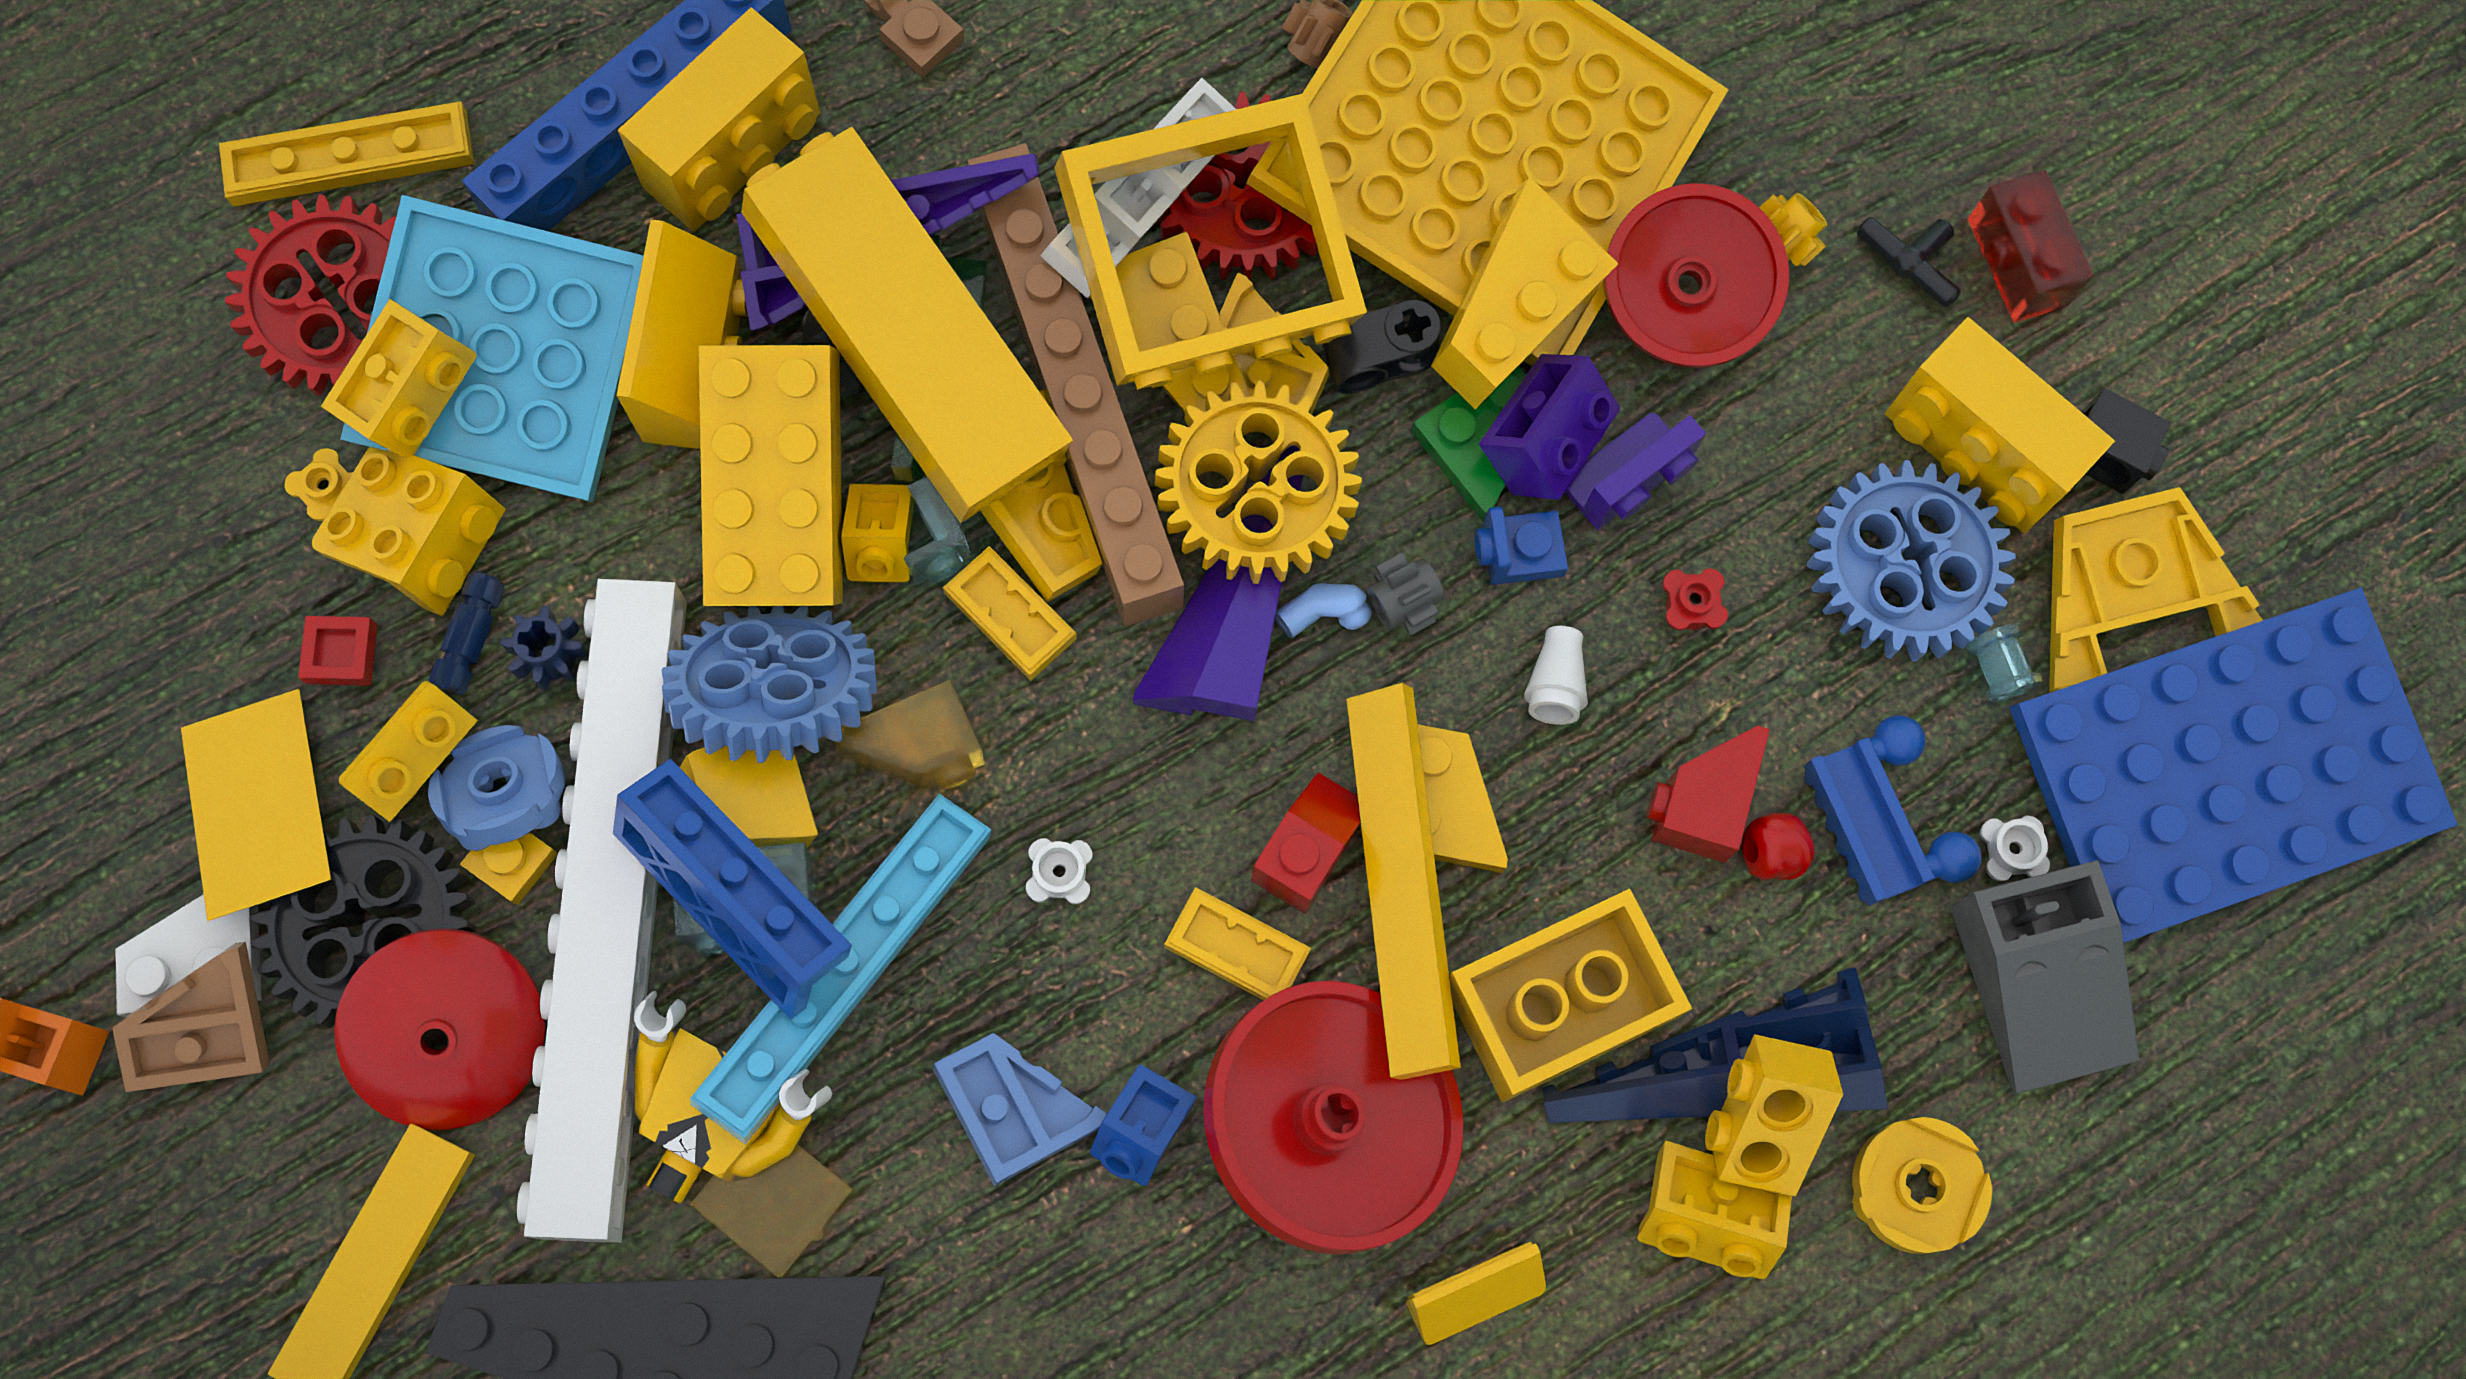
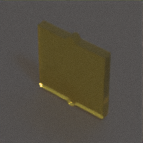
M797 1144L789 1156L751 1177L734 1175L728 1182L713 1175L690 1205L778 1278H783L813 1240L821 1241L824 1238V1226L854 1190Z

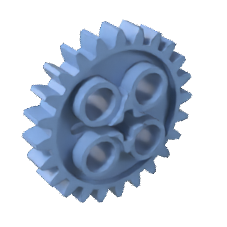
M1904 460L1893 477L1889 468L1884 463H1881L1872 472L1871 480L1859 472L1849 482V490L1840 486L1829 499L1833 507L1824 506L1816 517L1817 522L1824 528H1816L1809 537L1808 543L1821 549V551L1811 556L1807 561V567L1813 570L1824 571V575L1818 578L1811 589L1813 592L1818 593L1831 592L1833 598L1822 610L1825 615L1842 611L1847 616L1839 632L1846 634L1857 626L1864 630L1861 648L1867 649L1879 638L1884 640L1885 657L1889 659L1900 650L1902 645H1906L1912 662H1917L1926 653L1928 645L1938 659L1943 658L1952 649V642L1961 650L1964 649L1975 639L1973 632L1982 635L1993 625L1994 622L1989 614L1997 615L2006 607L2008 602L1999 593L2005 592L2014 584L2015 578L2000 570L2006 568L2015 560L2016 555L2013 552L1998 549L1997 545L2010 534V530L2007 528L1991 529L1988 522L1996 515L1999 509L1997 506L1987 507L1982 510L1977 508L1975 502L1982 491L1979 487L1971 489L1964 495L1957 491L1960 482L1959 473L1955 472L1945 483L1937 481L1935 464L1930 463L1920 477H1917L1914 474L1910 461ZM1890 511H1895L1898 514L1900 522ZM1918 515H1925L1936 521L1940 528V534L1931 533L1923 528L1919 522ZM1859 530H1868L1876 534L1882 542L1883 549H1875L1865 544L1860 537ZM1944 571L1955 576L1960 583L1961 592L1947 588L1941 581L1939 572ZM1880 587H1889L1898 592L1902 598L1903 607H1895L1887 603L1881 595ZM1922 600L1926 605H1928L1932 609L1931 611H1928L1923 607L1921 602Z
M749 606L748 617L740 619L729 611L723 612L725 624L717 626L710 622H701L702 637L684 634L681 637L683 650H670L668 653L670 666L662 668L664 684L662 685L665 710L666 713H670L672 727L674 729L684 728L685 740L688 743L704 739L705 752L707 754H712L723 746H728L730 760L732 761L739 759L746 750L755 751L758 763H764L770 750H779L786 760H792L794 747L803 745L812 753L819 752L818 738L824 736L830 740L840 742L842 740L841 725L858 728L861 725L859 711H871L873 708L871 694L877 693L873 649H867L865 634H852V623L849 620L833 625L832 612L828 610L820 613L815 618L809 617L808 606H800L793 614H785L783 606H774L770 614H761L756 606Z

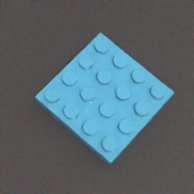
M402 195L367 333L389 299H391L448 336L472 349L477 354L475 361L467 371L462 382L414 455L439 465L594 502L619 402L616 395L644 255ZM344 423L341 440L390 451L369 440Z

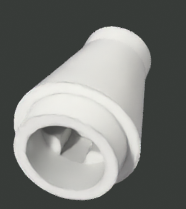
M1553 626L1546 630L1544 645L1524 693V698L1529 703V714L1541 722L1556 725L1573 723L1579 719L1580 710L1584 709L1588 704L1582 653L1583 634L1575 628Z

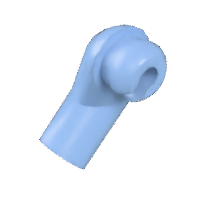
M1318 583L1310 586L1277 610L1275 620L1288 637L1294 638L1321 617H1338L1341 626L1349 630L1358 629L1370 620L1372 610L1365 602L1367 595L1357 586Z

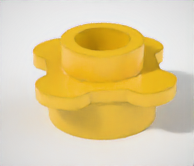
M329 448L320 449L314 453L313 461L303 470L291 472L286 477L285 490L290 496L301 498L307 505V514L313 520L324 521L353 472H347L340 465V456L336 451ZM328 480L329 485L326 489L321 490L318 488L321 481Z

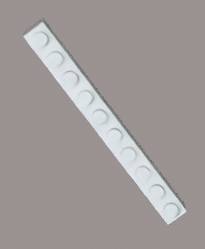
M598 579L596 599H588L585 606L584 631L586 637H591L589 661L582 660L577 672V693L580 699H584L582 723L575 722L570 734V756L572 761H577L575 785H568L566 787L562 805L563 820L565 824L570 825L568 847L567 849H560L555 866L556 886L559 889H563L560 914L552 915L548 928V949L551 954H555L553 980H545L540 998L541 1017L548 1020L545 1046L537 1047L532 1070L533 1083L536 1087H540L538 1114H530L525 1130V1150L528 1155H533L530 1182L522 1183L517 1200V1219L520 1224H525V1237L539 1240L622 1243L635 1116L634 1064L639 1035L641 1033L634 1021V1012L637 1006L647 997L658 881L613 835L617 795L671 758L674 728L672 727L670 713H666L662 692V685H664L662 668L670 666L668 656L670 650H682L681 637L684 635L687 601L675 582Z

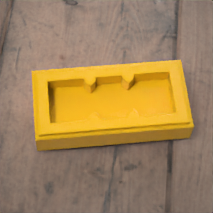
M990 546L943 587L944 594L1030 681L1077 639L1076 632Z
M1196 887L1164 944V948L1262 1000L1292 987L1311 950L1307 945Z

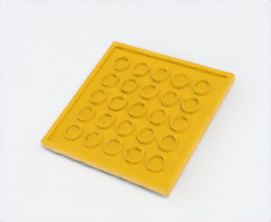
M1362 0L1303 93L1306 97L1348 248L1455 316L1477 273V267L1501 222V216L1508 202L1529 176L1607 252L1615 231L1628 213L1647 197L1672 187L1729 89L1592 0ZM1282 138L1271 141L1250 174L1246 184L1311 225L1287 139ZM1603 280L1524 360L1526 363L1533 366L1541 354L1573 355L1606 300Z

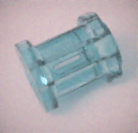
M2019 623L2008 624L1976 636L1966 646L1969 654L1977 655L1990 686V689L1986 692L1989 703H1996L2019 696L2044 683L2040 672H2032L2018 638L2023 632Z

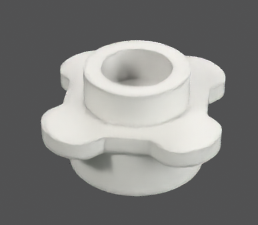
M2024 816L2021 819H2014L2007 823L1993 818L1982 825L1980 837L1987 843L1989 860L1985 865V869L1992 879L2002 882L2009 879L2011 875L2026 874L2029 877H2034L2048 872L2050 867V861L2046 857L2048 842L2044 834V827L2037 818ZM2011 843H2016L2020 847L2019 854H2013L2010 851L2009 846Z
M1046 838L1038 839L1031 844L1028 854L1033 861L1032 878L1026 883V891L1029 897L1036 902H1044L1049 897L1066 898L1071 904L1084 902L1090 894V886L1085 881L1086 865L1093 858L1090 846L1081 840H1076L1069 844L1062 841L1051 842ZM1056 866H1063L1066 872L1062 877H1057L1053 874Z

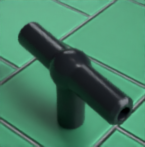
M1873 217L1867 218L1859 226L1857 236L1890 262L1892 270L1897 276L1913 281L1943 307H1950L1960 296L1961 289L1927 262L1954 237L1953 226L1948 221L1936 220L1910 245H1906Z

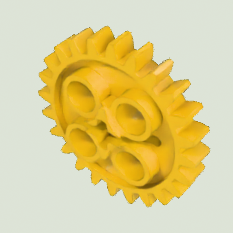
M1257 381L1253 396L1248 397L1244 396L1236 382L1231 383L1229 401L1223 402L1218 395L1210 390L1206 393V412L1204 413L1193 405H1187L1184 420L1188 427L1171 423L1168 439L1173 445H1160L1158 461L1166 467L1156 470L1155 486L1167 490L1158 495L1157 508L1158 511H1175L1167 519L1166 531L1168 534H1173L1186 530L1187 534L1183 540L1182 552L1187 554L1202 547L1205 550L1202 568L1205 570L1212 567L1218 559L1226 561V578L1229 580L1234 578L1240 566L1249 567L1253 584L1259 583L1263 567H1271L1280 582L1285 581L1288 563L1291 561L1302 572H1309L1312 564L1310 551L1328 559L1333 549V544L1329 537L1344 540L1349 525L1343 518H1354L1359 502L1350 496L1359 492L1362 477L1349 474L1350 471L1356 468L1359 459L1358 453L1339 452L1346 445L1349 432L1346 429L1329 433L1328 428L1332 421L1333 412L1327 410L1316 417L1311 415L1310 409L1313 396L1310 394L1302 398L1297 405L1290 403L1289 385L1284 384L1276 397L1272 398L1267 397L1263 381ZM1250 432H1261L1269 436L1274 444L1266 448H1256L1248 444L1243 436ZM1290 446L1298 447V452H1294L1282 462L1280 461L1276 464L1280 455ZM1273 467L1271 471L1269 484L1267 486L1265 483L1259 480H1261ZM1214 471L1225 476L1229 484L1222 488L1212 489L1201 484L1197 477L1204 472ZM1293 475H1305L1313 479L1318 488L1310 492L1297 491L1291 487L1287 479ZM1247 477L1257 483L1248 489L1247 493L1243 496ZM1241 498L1236 504L1235 509L1225 518H1219L1216 515L1217 511H1222ZM1249 515L1264 516L1271 522L1273 529L1265 533L1251 532L1243 525L1241 520Z

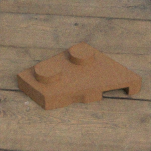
M246 942L233 944L122 1019L112 1028L125 1092L262 1073L270 1065Z

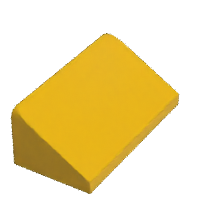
M1528 1242L1407 1296L1406 1304L1423 1342L1426 1345H1432L1542 1295L1546 1290V1281L1541 1253L1536 1243Z

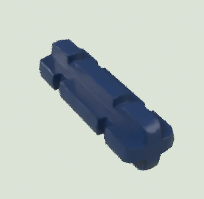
M471 572L467 576L461 595L466 597L464 603H457L440 648V651L445 652L443 659H436L429 677V682L444 693L463 695L467 691L473 672L468 670L469 665L477 664L494 618L489 615L490 609L498 607L504 591V585L500 580L489 574Z

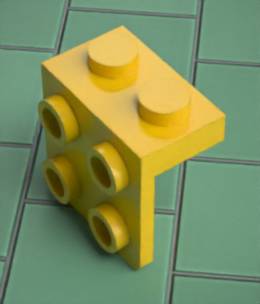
M369 447L314 535L312 547L327 558L389 582L423 609L443 617L456 593L461 589L466 576L488 539L493 535L506 508L466 474L410 454L406 459L391 450L385 451Z

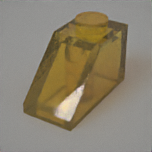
M950 680L860 718L861 725L858 728L841 726L842 740L840 742L834 741L843 759L924 789H929L938 784L943 790L959 786L976 775L975 768L985 764L980 745Z

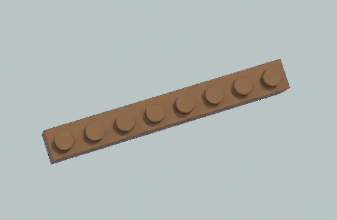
M1026 143L967 161L968 165H974L1030 153ZM1037 177L978 211L1039 386L1044 391L1048 405L1073 439L1065 453L1066 463L1085 510L1123 626L1126 627L1182 609L1184 583L1080 293L1041 257L1044 250L1057 237L1058 231L1039 178Z

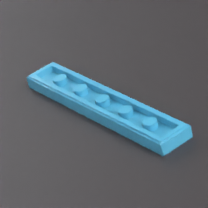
M938 794L832 924L852 944L849 957L813 984L806 1009L792 1020L770 1000L691 1096V1106L746 1145L780 1102L779 1092L781 1086L788 1079L810 1065L991 837V829L941 794Z

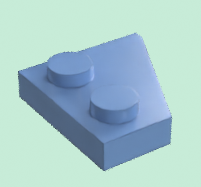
M995 1033L934 1063L932 1068L994 1187L1094 1134L1099 1130L1103 1119L1107 1115L1097 1106L1094 1108L1090 1107L1062 1087V1081L1041 1066H1033L1021 1057L1020 1051Z

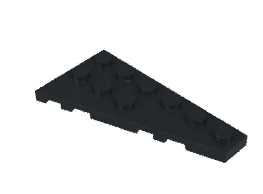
M857 1276L451 1285L425 1353L503 1379H854L888 1277Z

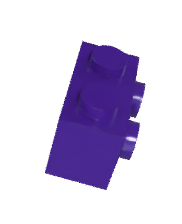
M1541 354L1481 439L1479 446L1512 495L1559 500L1571 485L1574 477L1597 443L1602 439L1605 431L1621 408L1589 356Z

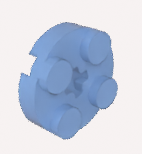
M503 725L491 727L474 733L460 741L450 752L454 760L446 766L442 775L438 768H436L428 788L430 806L445 830L456 837L464 848L478 851L490 845L506 843L529 833L533 829L546 828L558 819L562 808L559 799L565 787V770L554 747L546 737L539 733V738L525 735L523 729L519 726ZM504 777L508 782L501 789L487 793L493 789L494 780Z

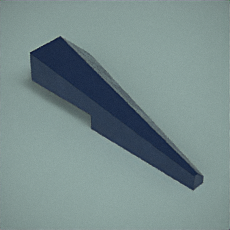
M1856 967L1837 972L1836 984L1806 995L1800 987L1783 994V1005L1758 1015L1747 1017L1740 1010L1651 1045L1650 1057L1623 1068L1617 1069L1613 1061L1595 1067V1079L1567 1090L1557 1091L1553 1084L1544 1087L1543 1097L1549 1123L1710 1116L1714 1110L1721 1111L1728 1096L1727 1085L1731 1067L1736 1059H1744L1754 1034L1832 1051L1843 1091V1096L1836 1111L1888 1109L1882 1067L1871 1032L1867 1005Z

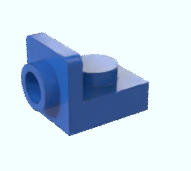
M1493 507L1488 509L1482 528L1475 529L1474 544L1477 562L1479 566L1488 565L1491 585L1564 577L1568 570L1558 511L1504 517L1502 507Z
M1139 1064L1103 1119L1090 1154L1100 1160L1102 1165L1113 1175L1122 1179H1132L1142 1186H1147L1155 1173L1160 1159L1190 1113L1197 1097Z

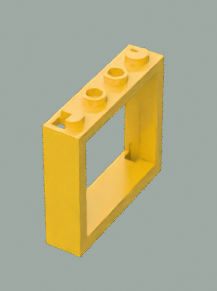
M1304 93L1061 152L1054 169L1117 386L1135 382L1137 390L1150 386L1152 388L1159 387L1173 381L1171 372L1195 366L1197 375L1217 372L1234 365L1231 356L1255 351L1257 360L1271 358L1291 351L1293 349L1291 341L1312 335L1316 344L1328 343L1334 338L1352 334L1350 325H1353L1367 313ZM1286 138L1333 302L1139 352L1092 185Z

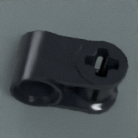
M1406 300L1396 305L1366 313L1357 322L1350 325L1352 334L1334 338L1332 341L1322 344L1337 392L1354 394L1371 389L1381 383L1421 373L1429 369L1439 350L1440 318L1435 309L1426 302ZM1406 315H1409V321H1404ZM1413 332L1414 337L1421 341L1412 343L1411 338L1405 333ZM1420 354V358L1415 359L1416 355Z

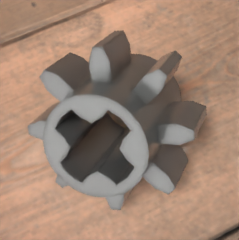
M1400 552L1375 566L1377 572L1373 574V577L1377 583L1368 587L1366 592L1376 616L1388 630L1403 623L1407 633L1411 636L1436 622L1435 616L1439 614V611L1435 605L1445 600V593L1436 572L1425 559L1422 558L1408 564L1405 556Z

